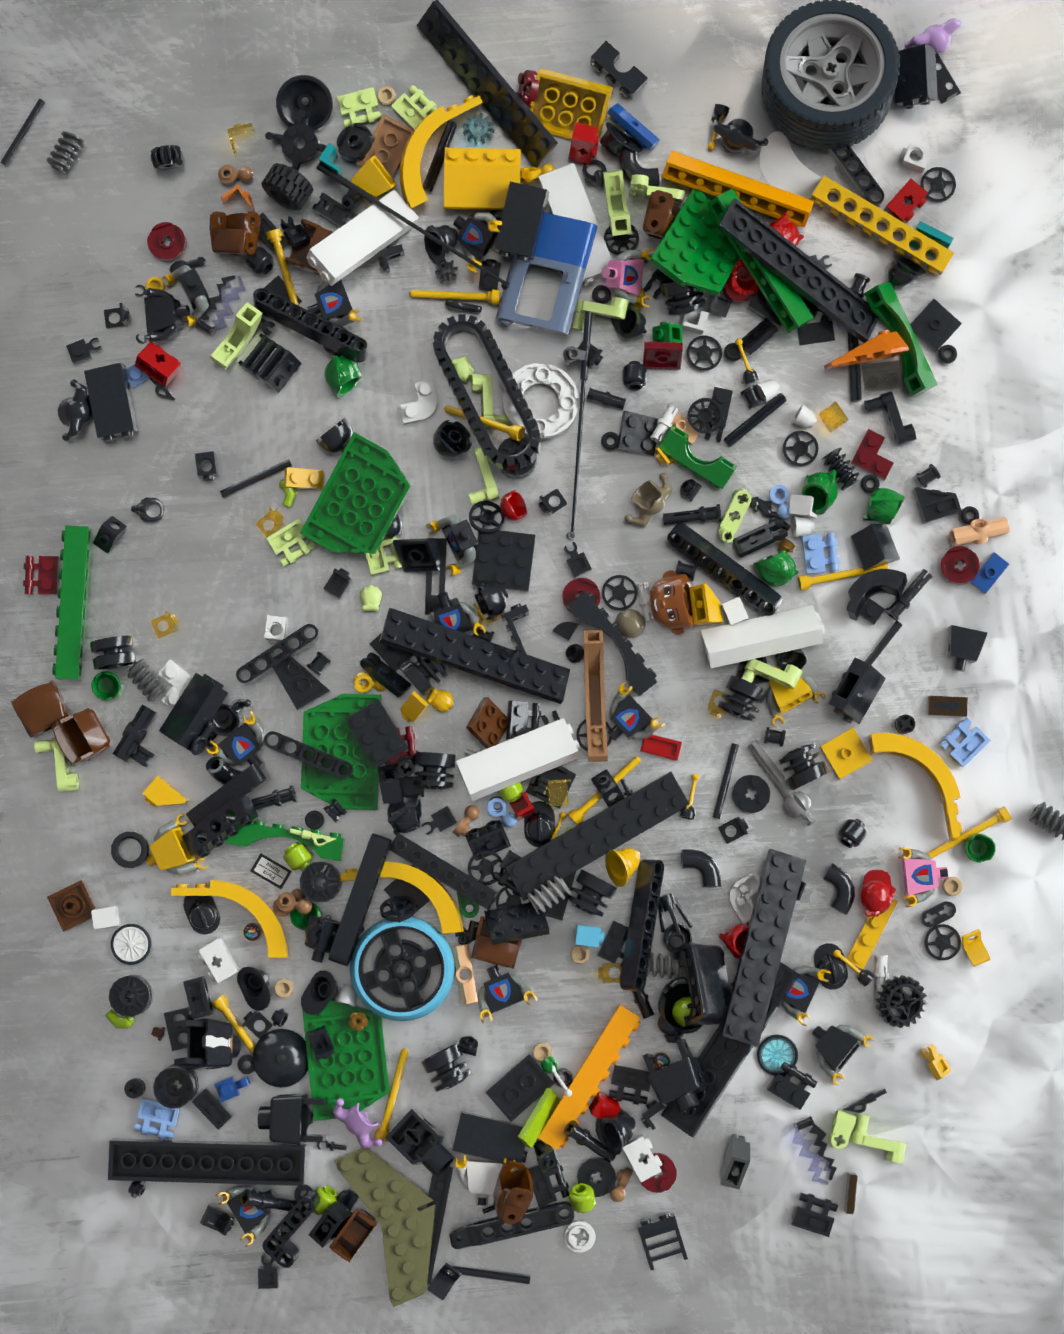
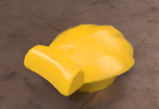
M433 687L425 701L431 703L437 711L443 713L453 707L454 699L450 692L437 690Z

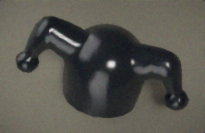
M718 115L712 116L713 130L722 137L724 146L732 152H741L745 149L757 151L769 143L767 138H762L761 141L754 139L753 127L744 119H734L727 125L719 122Z
M75 379L70 382L71 387L75 388L74 396L64 399L58 407L60 421L70 427L68 433L62 435L64 441H69L71 437L78 435L82 426L86 425L92 417L91 405L87 401V387L78 383Z
M236 699L231 704H221L211 720L216 724V728L207 739L208 748L213 747L210 741L216 739L218 735L229 736L236 732L240 722L238 713L245 707L251 706L252 703L249 699Z

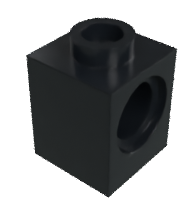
M214 451L195 454L197 475L200 479L212 481L214 477L219 476ZM209 462L212 464V468L209 471L202 470V466L205 463Z

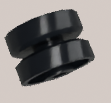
M115 636L90 642L92 653L104 654L93 659L94 669L109 670L135 664V653L124 651L134 646L132 636Z

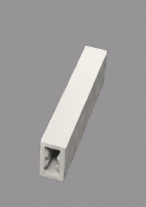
M572 163L538 176L540 187L550 192L547 204L551 214L590 222L598 226L582 284L584 283L585 286L595 282L594 279L599 277L605 279L602 276V271L605 267H608V263L612 258L575 164Z
M395 190L379 200L414 224L417 223L419 217ZM373 204L312 247L306 258L308 263L320 273L321 278L332 286L412 229V227L376 204Z
M812 605L776 613L771 616L741 621L733 625L727 624L701 630V635L710 668H716L823 644V635H826L824 624H820L819 612H815Z
M564 718L456 761L471 801L578 759V751L581 748L578 741L573 740L571 736L574 733L570 723L566 724Z

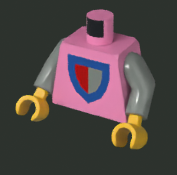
M650 248L644 252H641V250H625L616 257V260H610L608 267H605L602 271V276L607 279V288L612 289L616 297L629 300L631 304L639 303V306L642 308L650 306L643 303L644 299L651 300L650 296L637 297L640 296L644 265V260L641 257L650 260L648 253L655 251Z
M900 847L899 850L903 851V856H898V858L902 859L905 894L908 895L904 896L903 899H908L909 904L905 906L908 908L925 901L934 894L935 888H938V879H948L947 867L936 868V861L931 860L928 854L920 850Z

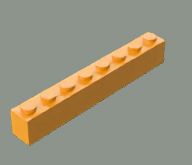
M671 150L662 175L665 179L716 197L733 189L741 203L747 208L778 219L784 213H788L787 219L803 228L806 226L814 203L813 200L673 150Z
M619 1004L568 1086V1089L572 1091V1096L567 1097L565 1093L563 1094L538 1137L540 1140L557 1151L559 1147L564 1148L569 1140L564 1135L566 1125L572 1120L579 1123L577 1118L580 1114L584 1115L589 1107L587 1102L590 1097L595 1098L600 1089L597 1087L601 1080L603 1082L606 1080L610 1073L608 1068L611 1063L615 1065L620 1057L618 1052L621 1047L625 1049L630 1041L629 1034L631 1031L635 1032L641 1022L638 1021L640 1018L638 1015Z

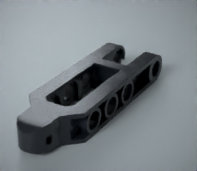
M559 1201L530 1208L526 1211L521 1221L512 1224V1228L509 1230L502 1227L505 1222L498 1219L497 1216L475 1221L449 1233L451 1246L454 1249H462L565 1226L573 1221L574 1210L568 1201ZM566 1209L569 1211V1214L561 1216L559 1214L560 1211ZM528 1218L531 1220V1223L524 1225L521 1221ZM489 1227L493 1230V1232L491 1234H486L483 1230Z

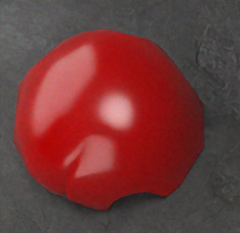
M513 490L502 497L500 509L507 519L516 521L527 514L525 501L519 492Z

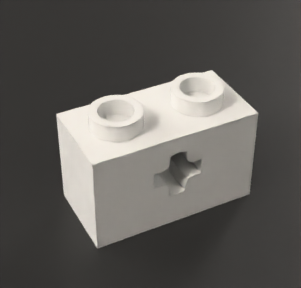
M221 938L199 949L200 954L198 957L203 965L207 964L210 969L208 974L213 982L216 981L219 984L239 972L236 963ZM214 957H216L217 959H222V961L220 962V967L219 965L213 964V962H215Z
M643 1135L623 1146V1150L640 1182L661 1172L660 1166L663 1165L658 1155L653 1156L650 1150L653 1146L649 1138L644 1139ZM642 1152L644 1155H649L646 1157V1162H643V1160H638L640 1159V1154Z

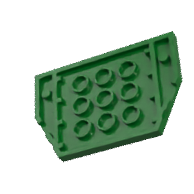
M692 189L648 262L680 286L685 287L689 285L695 287L697 291H704L710 295L717 296L740 256L728 237L716 228L718 221L708 207L712 200L701 191Z
M353 432L300 534L332 552L376 554L412 485L388 450Z
M340 694L303 712L302 743L349 762L353 766L354 772L350 778L342 779L302 762V790L329 804H332V800L335 798L343 809L378 810L379 767L375 769L347 723L346 718L378 699L381 702V695ZM307 750L304 753L305 760L313 759L314 752ZM326 757L322 760L324 768H329L332 765L331 758ZM342 765L339 769L340 774L347 775L350 772L349 766Z
M335 1000L329 1002L326 1008L317 1015L307 1014L302 1009L311 1097H328L327 1104H312L314 1121L336 1119L333 1110L336 1106V1100L339 1098L344 1100L343 1109H350L359 1103L360 1112L390 1092L382 1017L356 1005L355 1007L346 1003L335 1002ZM354 1012H363L368 1019L367 1026L361 1031H356L349 1026L350 1015ZM325 1025L333 1042L335 1053L326 1059L317 1060L307 1032Z

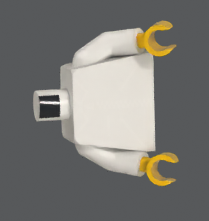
M466 1155L460 1161L455 1156L458 1178L463 1187L469 1189V1193L477 1194L476 1205L487 1206L488 1195H493L503 1163L497 1161L466 1160Z

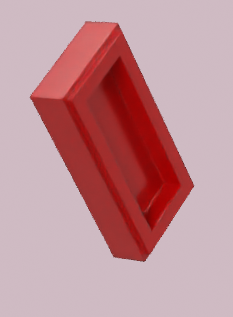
M651 735L643 739L640 752L678 761L682 742Z

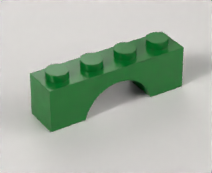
M673 425L660 444V450L665 456L676 459L677 463L682 467L692 469L696 476L709 480V483L715 488L720 487L723 489L737 465L723 456L712 461H704L697 458L689 448V435Z

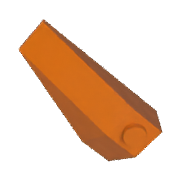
M889 330L878 332L876 337L824 365V368L831 369L894 358L908 351L909 348L897 332L890 333Z

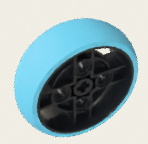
M410 917L400 923L384 919L372 925L357 941L350 961L351 982L360 1001L374 1014L393 1021H411L433 1012L447 997L454 979V958L445 937L431 924L414 917ZM398 930L417 932L426 937L434 947L424 950L413 941L401 940ZM381 937L384 946L375 957L373 970L364 973L363 966L367 951L375 940ZM392 945H398L401 948V953L398 956L391 954L390 948ZM418 956L424 957L426 960L425 966H416L415 959ZM400 963H403V966H407L405 974L397 971ZM441 964L438 985L433 993L426 1000H423L420 991L429 981L431 967ZM381 970L388 971L389 979L387 981H382L379 978ZM410 981L414 984L412 992L404 990L405 982ZM380 987L391 996L403 998L406 1007L400 1008L387 1005L378 1000L370 990Z

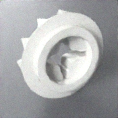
M576 1221L568 1226L564 1238L569 1249L574 1252L583 1253L592 1248L596 1235L590 1224L585 1221ZM581 1229H583V1236L588 1238V1240L581 1239L577 1245V1237L572 1235V1233L579 1234Z

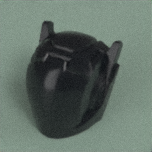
M420 794L402 796V801L388 806V822L394 829L393 833L395 835L397 833H408L420 828V817H422Z

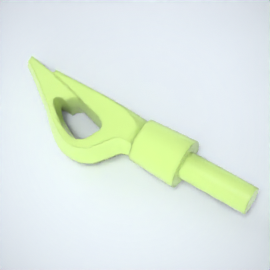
M290 829L291 834L300 835L305 839H312L316 846H323L336 840V838L304 829L303 831ZM317 839H324L325 842L318 843Z

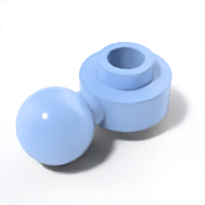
M776 485L770 490L769 498L774 504L779 505L777 510L778 516L781 519H788L791 517V514H789L790 506L786 504L789 491L783 485ZM780 492L782 497L776 498L775 493Z
M499 796L492 797L488 801V812L495 817L501 816L502 824L505 827H513L517 822L515 814L506 811V801ZM499 803L501 807L495 808L493 805Z

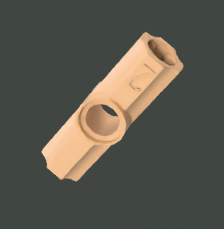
M1005 517L990 521L975 519L971 522V525L951 529V543L954 546L970 542L984 544L988 541V538L1008 534L1010 527Z
M468 944L452 947L461 1004L478 1002ZM462 969L470 971L469 979H461L459 973Z

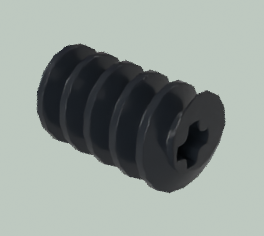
M840 447L822 459H826L823 464L824 466L831 465L828 472H831L833 469L837 472L836 478L839 477L837 485L844 484L841 488L844 491L858 481L857 477L860 473H852L855 466L848 467L851 461H844L846 453L840 455L839 453L842 450Z

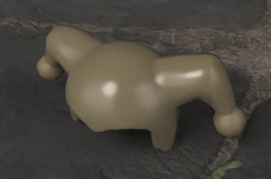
M666 473L659 475L663 483L662 487L659 488L654 482L649 480L636 489L631 497V501L639 509L640 514L637 518L632 517L630 514L625 515L624 519L626 522L645 527L652 515L659 513L663 509L665 499L672 492V486L667 480Z

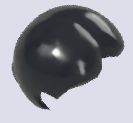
M687 977L671 980L661 991L658 1001L660 1016L657 1026L666 1035L676 1032L682 1034L694 1033L703 1026L682 1027L676 1023L672 1014V1008L677 1000L682 997H691Z

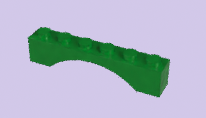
M891 282L877 285L865 292L864 295L871 310L884 322L890 332H897L909 348L908 351L900 355L903 362V379L911 396L924 393L937 386L936 379Z
M254 821L253 824L240 829L237 835L229 837L225 843L247 847L265 838L287 837L306 844L322 859L342 861L345 838H341L339 833L330 832L329 837L336 838V840L323 846H316L312 839H305L300 835L291 834L290 830L284 829V825L273 824L272 827L265 826V822ZM292 826V828H291V829L303 831V828L293 827V826ZM311 829V832L322 835V831ZM317 839V842H318V843H323V842H325V840H324V839Z

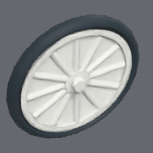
M126 924L119 927L111 939V950L114 957L128 965L142 962L151 950V938L148 932L137 924Z

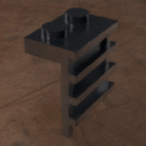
M261 333L259 335L261 340L244 362L240 360L238 363L264 380L273 390L279 393L291 376L298 370L301 362L289 350H286ZM267 343H269L268 346L265 348V350L262 352V354L258 357V359H257V360L255 361V363L252 365V367H250L251 364L254 362V360L257 358V356L261 353V351H262V350L264 349V347L267 345ZM277 348L275 352L272 354V356L269 358V360L262 367V369L258 372V370L261 368V366L264 364L267 358L271 355L274 349Z
M519 603L510 607L511 611L502 614L501 619L503 622L507 621L508 623L506 625L507 633L512 632V636H510L511 642L516 641L515 651L521 652L525 656L527 654L513 622L528 616L529 610L526 604L522 606Z
M663 1213L658 1218L652 1220L647 1218L637 1224L650 1270H654L652 1262L682 1253L684 1260L688 1259L674 1213ZM675 1230L677 1237L647 1246L645 1239ZM679 1242L680 1248L650 1256L649 1250Z

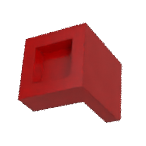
M523 792L518 800L509 803L518 820L535 812L526 792Z
M599 1091L589 1106L591 1115L601 1120L603 1117L617 1116L621 1109L618 1101Z

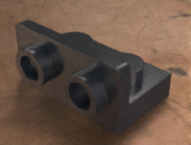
M492 820L485 826L473 828L465 834L473 855L481 850L498 852L511 846L500 820ZM481 855L477 856L475 860H480Z

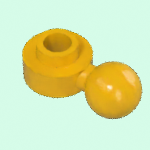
M548 163L542 165L541 168L524 167L520 169L521 178L525 179L526 182L536 181L538 176L554 171L555 168Z
M360 672L353 678V685L358 692H368L372 687L377 691L386 690L384 686L375 679H372L366 672ZM361 679H365L363 683L359 682Z

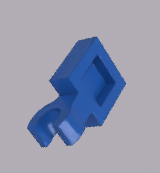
M230 1077L214 1085L221 1102L240 1095L238 1089L251 1083L248 1077L236 1082L234 1077Z

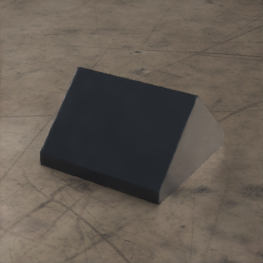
M871 524L851 536L864 571L900 560L887 524Z
M430 538L393 540V545L404 572L439 571L440 541Z

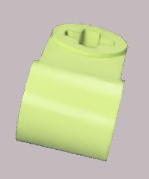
M840 1110L836 1111L828 1138L829 1144L832 1147L843 1149L847 1146L855 1126L856 1116ZM840 1135V1138L843 1140L842 1143L837 1144L834 1138Z

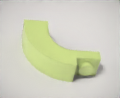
M623 171L603 172L611 233L613 236L631 234L630 214L626 204Z
M246 302L235 315V321L230 332L212 353L210 359L226 370L232 361L240 356L253 337L261 321L262 312Z

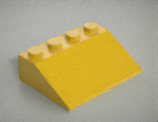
M540 68L536 80H539L538 95L536 101L531 102L530 105L533 107L530 110L552 135L572 139L575 124L581 123L597 127V135L600 136L613 87Z
M445 147L443 208L503 210L510 181L520 183L521 149Z

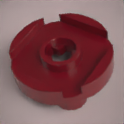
M533 70L519 73L518 92H516L529 109L533 107L530 104L532 101H536L539 89V80H535V75L538 74Z
M162 222L151 229L152 231L147 238V245L150 252L158 260L171 261L184 253L186 238L181 228L170 222ZM165 237L172 239L169 246L162 245L161 243Z
M956 546L949 549L941 560V570L948 582L956 585L970 583L976 579L980 569L977 554L965 546ZM958 561H962V564H966V566L963 567V570L955 568V565L958 564Z
M578 578L570 581L563 590L564 606L566 607L576 599L577 593L581 594L582 592H587L588 594L591 592L597 599L595 604L599 606L601 596L597 585L588 578Z
M652 1153L653 1156L658 1155L663 1165L660 1166L663 1174L659 1175L658 1178H655L654 1175L641 1182V1184L648 1191L661 1193L669 1190L674 1184L677 1170L674 1162L667 1155Z

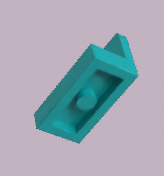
M329 143L319 157V162L342 176L340 168L334 164L338 158L336 147Z
M921 221L915 229L947 249L954 239ZM909 243V247L915 250L919 249L918 243ZM928 251L925 253V255L935 259L933 252Z

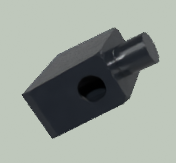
M955 625L949 626L947 656L948 658L956 659L954 670L966 672L967 662H977L987 637V632Z

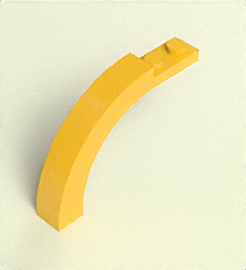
M471 95L463 100L464 104L460 106L454 104L446 108L448 112H446L444 106H441L426 116L411 133L403 150L400 163L401 191L404 201L410 208L428 200L420 176L421 157L428 139L446 121L483 103L480 96L474 98Z
M893 733L870 734L868 739L871 755L891 754L900 756L916 763L927 772L937 786L941 796L949 840L959 838L962 833V826L957 821L958 806L957 803H954V800H958L961 797L955 778L944 761L929 747L912 738Z
M397 862L384 863L380 878L404 880L416 886L427 895L439 915L442 934L464 932L457 905L438 880L411 865ZM357 868L345 869L346 873L340 874L341 881L347 882L355 881L358 872Z
M210 880V888H207V884H195V888H188V884H176V888H171V896H219L241 904L260 923L267 941L268 958H288L287 940L278 917L269 905L252 891L230 882Z

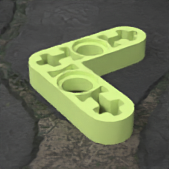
M632 175L629 193L631 197L649 199L651 192L660 190L671 193L673 198H675V203L684 202L685 192L683 190L648 186V176ZM660 197L661 201L666 200L665 197Z

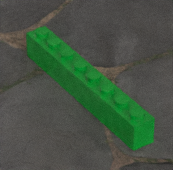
M733 189L717 196L708 204L718 223L734 198L741 202ZM728 238L788 334L804 326L814 318L795 289Z
M65 525V530H62L61 534L64 549L60 551V560L63 561V566L59 569L61 587H58L57 596L60 599V606H57L56 609L59 625L55 626V637H58L57 644L54 645L56 663H53L52 674L58 680L81 681L91 528L88 526Z

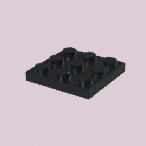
M501 530L490 534L478 532V546L474 561L472 585L484 581H494L501 588L529 592L536 535Z

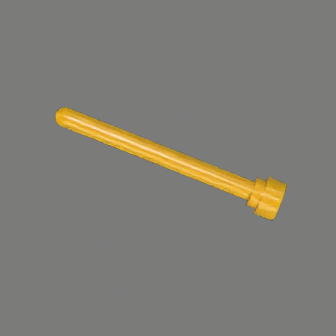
M281 229L266 232L267 239L273 243L289 299L299 306L280 243L282 240Z
M492 289L488 293L411 290L409 292V296L412 298L484 300L492 303V305L500 304V290Z
M449 405L444 407L446 413L466 419L461 409ZM479 416L484 426L507 433L513 440L521 441L525 435V428L517 424L508 426Z
M885 564L864 571L863 567L815 577L806 576V574L798 576V585L800 591L808 590L814 584L860 576L874 570L888 569L889 566Z
M635 756L613 776L616 783L640 763V757ZM599 791L579 809H572L567 814L576 825L583 821L584 814L602 798Z
M1003 806L997 810L998 812L995 813V816L960 834L959 838L949 840L927 854L933 859L964 842L970 836L978 834L998 822L1006 823L1012 820L1006 807Z
M223 994L212 1002L211 1005L215 1010L217 1009L223 1013L253 1055L255 1045L227 1007L228 1000Z
M403 1048L399 1055L381 1127H378L374 1134L376 1139L381 1138L383 1141H388L385 1137L390 1131L388 1127L408 1056L406 1048Z

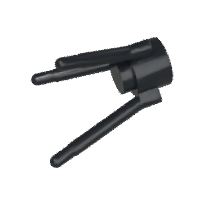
M672 893L661 896L658 905L661 932H665L664 909V912L669 911L677 935L681 936L679 925L673 912L675 906L688 926L692 928L693 925L680 906L677 897H673Z

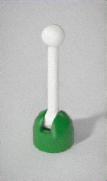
M551 1056L541 1062L542 1069L548 1074H554L564 1089L565 1096H572V1091L566 1087L556 1072L558 1064L554 1057Z

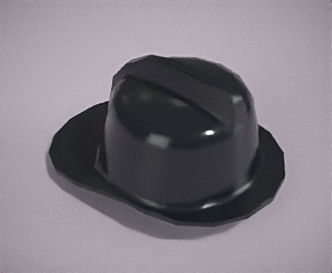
M606 123L607 131L600 139V144L609 152L618 154L620 151L627 149L642 152L643 149L636 140L620 131L613 124Z
M628 303L625 320L611 318L612 325L625 339L647 333L645 329V316L631 303Z
M537 801L532 803L535 812L524 817L525 838L534 847H540L543 843L549 842L555 830L554 810L546 802Z
M212 896L185 897L184 911L193 930L204 935L214 932L220 924V915Z
M825 943L815 951L814 965L815 968L831 972V974H824V979L829 981H820V984L830 990L838 989L846 983L848 970L846 963L839 957H834L833 952L839 950L843 957L844 954L837 945Z
M243 967L237 974V983L249 1007L256 1011H262L270 1003L269 978L261 969Z
M325 970L319 971L312 977L301 997V1006L305 1013L317 1015L326 1008L329 1002L336 998L338 993L337 981L330 972Z

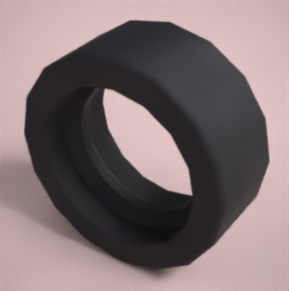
M124 832L114 839L111 845V855L118 865L124 868H135L146 861V857L149 855V846L147 840L141 834ZM128 838L137 840L141 846V854L134 861H126L119 854L121 842Z

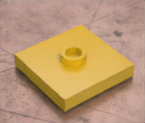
M854 727L820 746L839 780L873 760Z

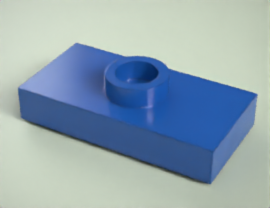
M994 552L979 570L976 579L970 583L986 594L1008 567L1009 563Z

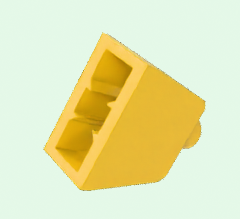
M375 155L367 160L351 179L352 183L374 197L397 185Z

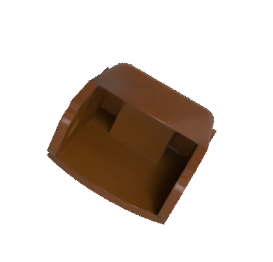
M660 190L651 192L642 228L649 238L655 239L658 242L662 240L680 210L671 193ZM660 197H665L666 200L661 201Z
M213 211L210 214L209 225L212 251L216 254L225 255L254 254L260 233L261 217H259L258 213L247 211L226 216L224 212Z
M302 219L300 223L310 236V240L308 243L292 248L290 257H286L285 261L292 267L320 276L316 268H313L308 263L306 257L312 247L334 232L316 223Z
M53 680L34 687L16 699L11 700V704L30 738L52 729L51 727L56 722L70 715L63 697Z
M89 708L69 715L51 727L58 746L73 767L86 762L111 747L109 744L110 738L94 710Z
M481 916L471 958L514 969L522 939L492 945L486 920Z
M508 1161L503 1163L493 1198L498 1219L512 1225L521 1221L534 1195L532 1178L528 1167H525L524 1163ZM512 1168H517V1169H518V1170L515 1171V1172H512V1171H511Z
M356 1208L329 1248L350 1263L355 1253L377 1225L375 1218L364 1209Z

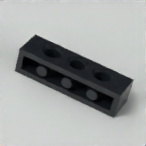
M237 795L184 834L182 838L191 856L204 858L214 848L222 846L229 837L237 835L240 829L252 824L253 820L258 817V814L249 796Z

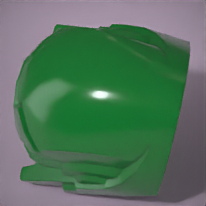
M333 356L324 371L325 380L337 398L350 392L362 378L357 362L344 356Z
M834 469L831 473L818 472L810 476L806 475L802 495L814 497L812 512L817 515L824 514L837 498L838 489L835 481L837 472Z
M888 488L874 490L868 497L866 503L867 515L862 516L863 520L890 525L904 502L905 496Z
M785 550L775 556L770 555L753 563L762 580L773 587L785 585L794 575L799 573L796 570L794 560Z

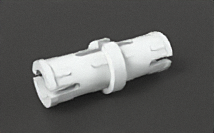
M668 404L662 417L658 419V425L650 437L655 442L662 443L667 430L671 429V423L678 412L677 408L674 409L675 406Z
M645 582L643 586L642 583L636 585L640 597L639 605L642 606L645 622H649L650 618L651 621H654L650 608L648 582Z
M875 955V994H878V991L882 992L883 988L881 985H887L886 980L889 977V973H887L888 955Z

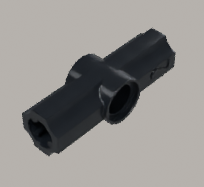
M142 704L134 719L124 729L123 737L112 754L128 762L137 745H140L148 732L147 729L157 713Z

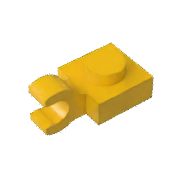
M933 1044L920 1050L922 1057L930 1061L927 1065L936 1081L952 1071L943 1054L938 1055Z

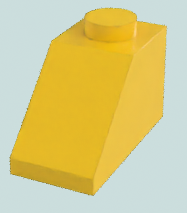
M700 584L689 587L694 625H712L723 622L721 603L707 584Z
M413 691L399 709L402 712L400 716L408 723L410 721L415 723L429 708V704Z
M156 776L142 793L146 796L144 800L151 806L187 804L189 801L160 776Z

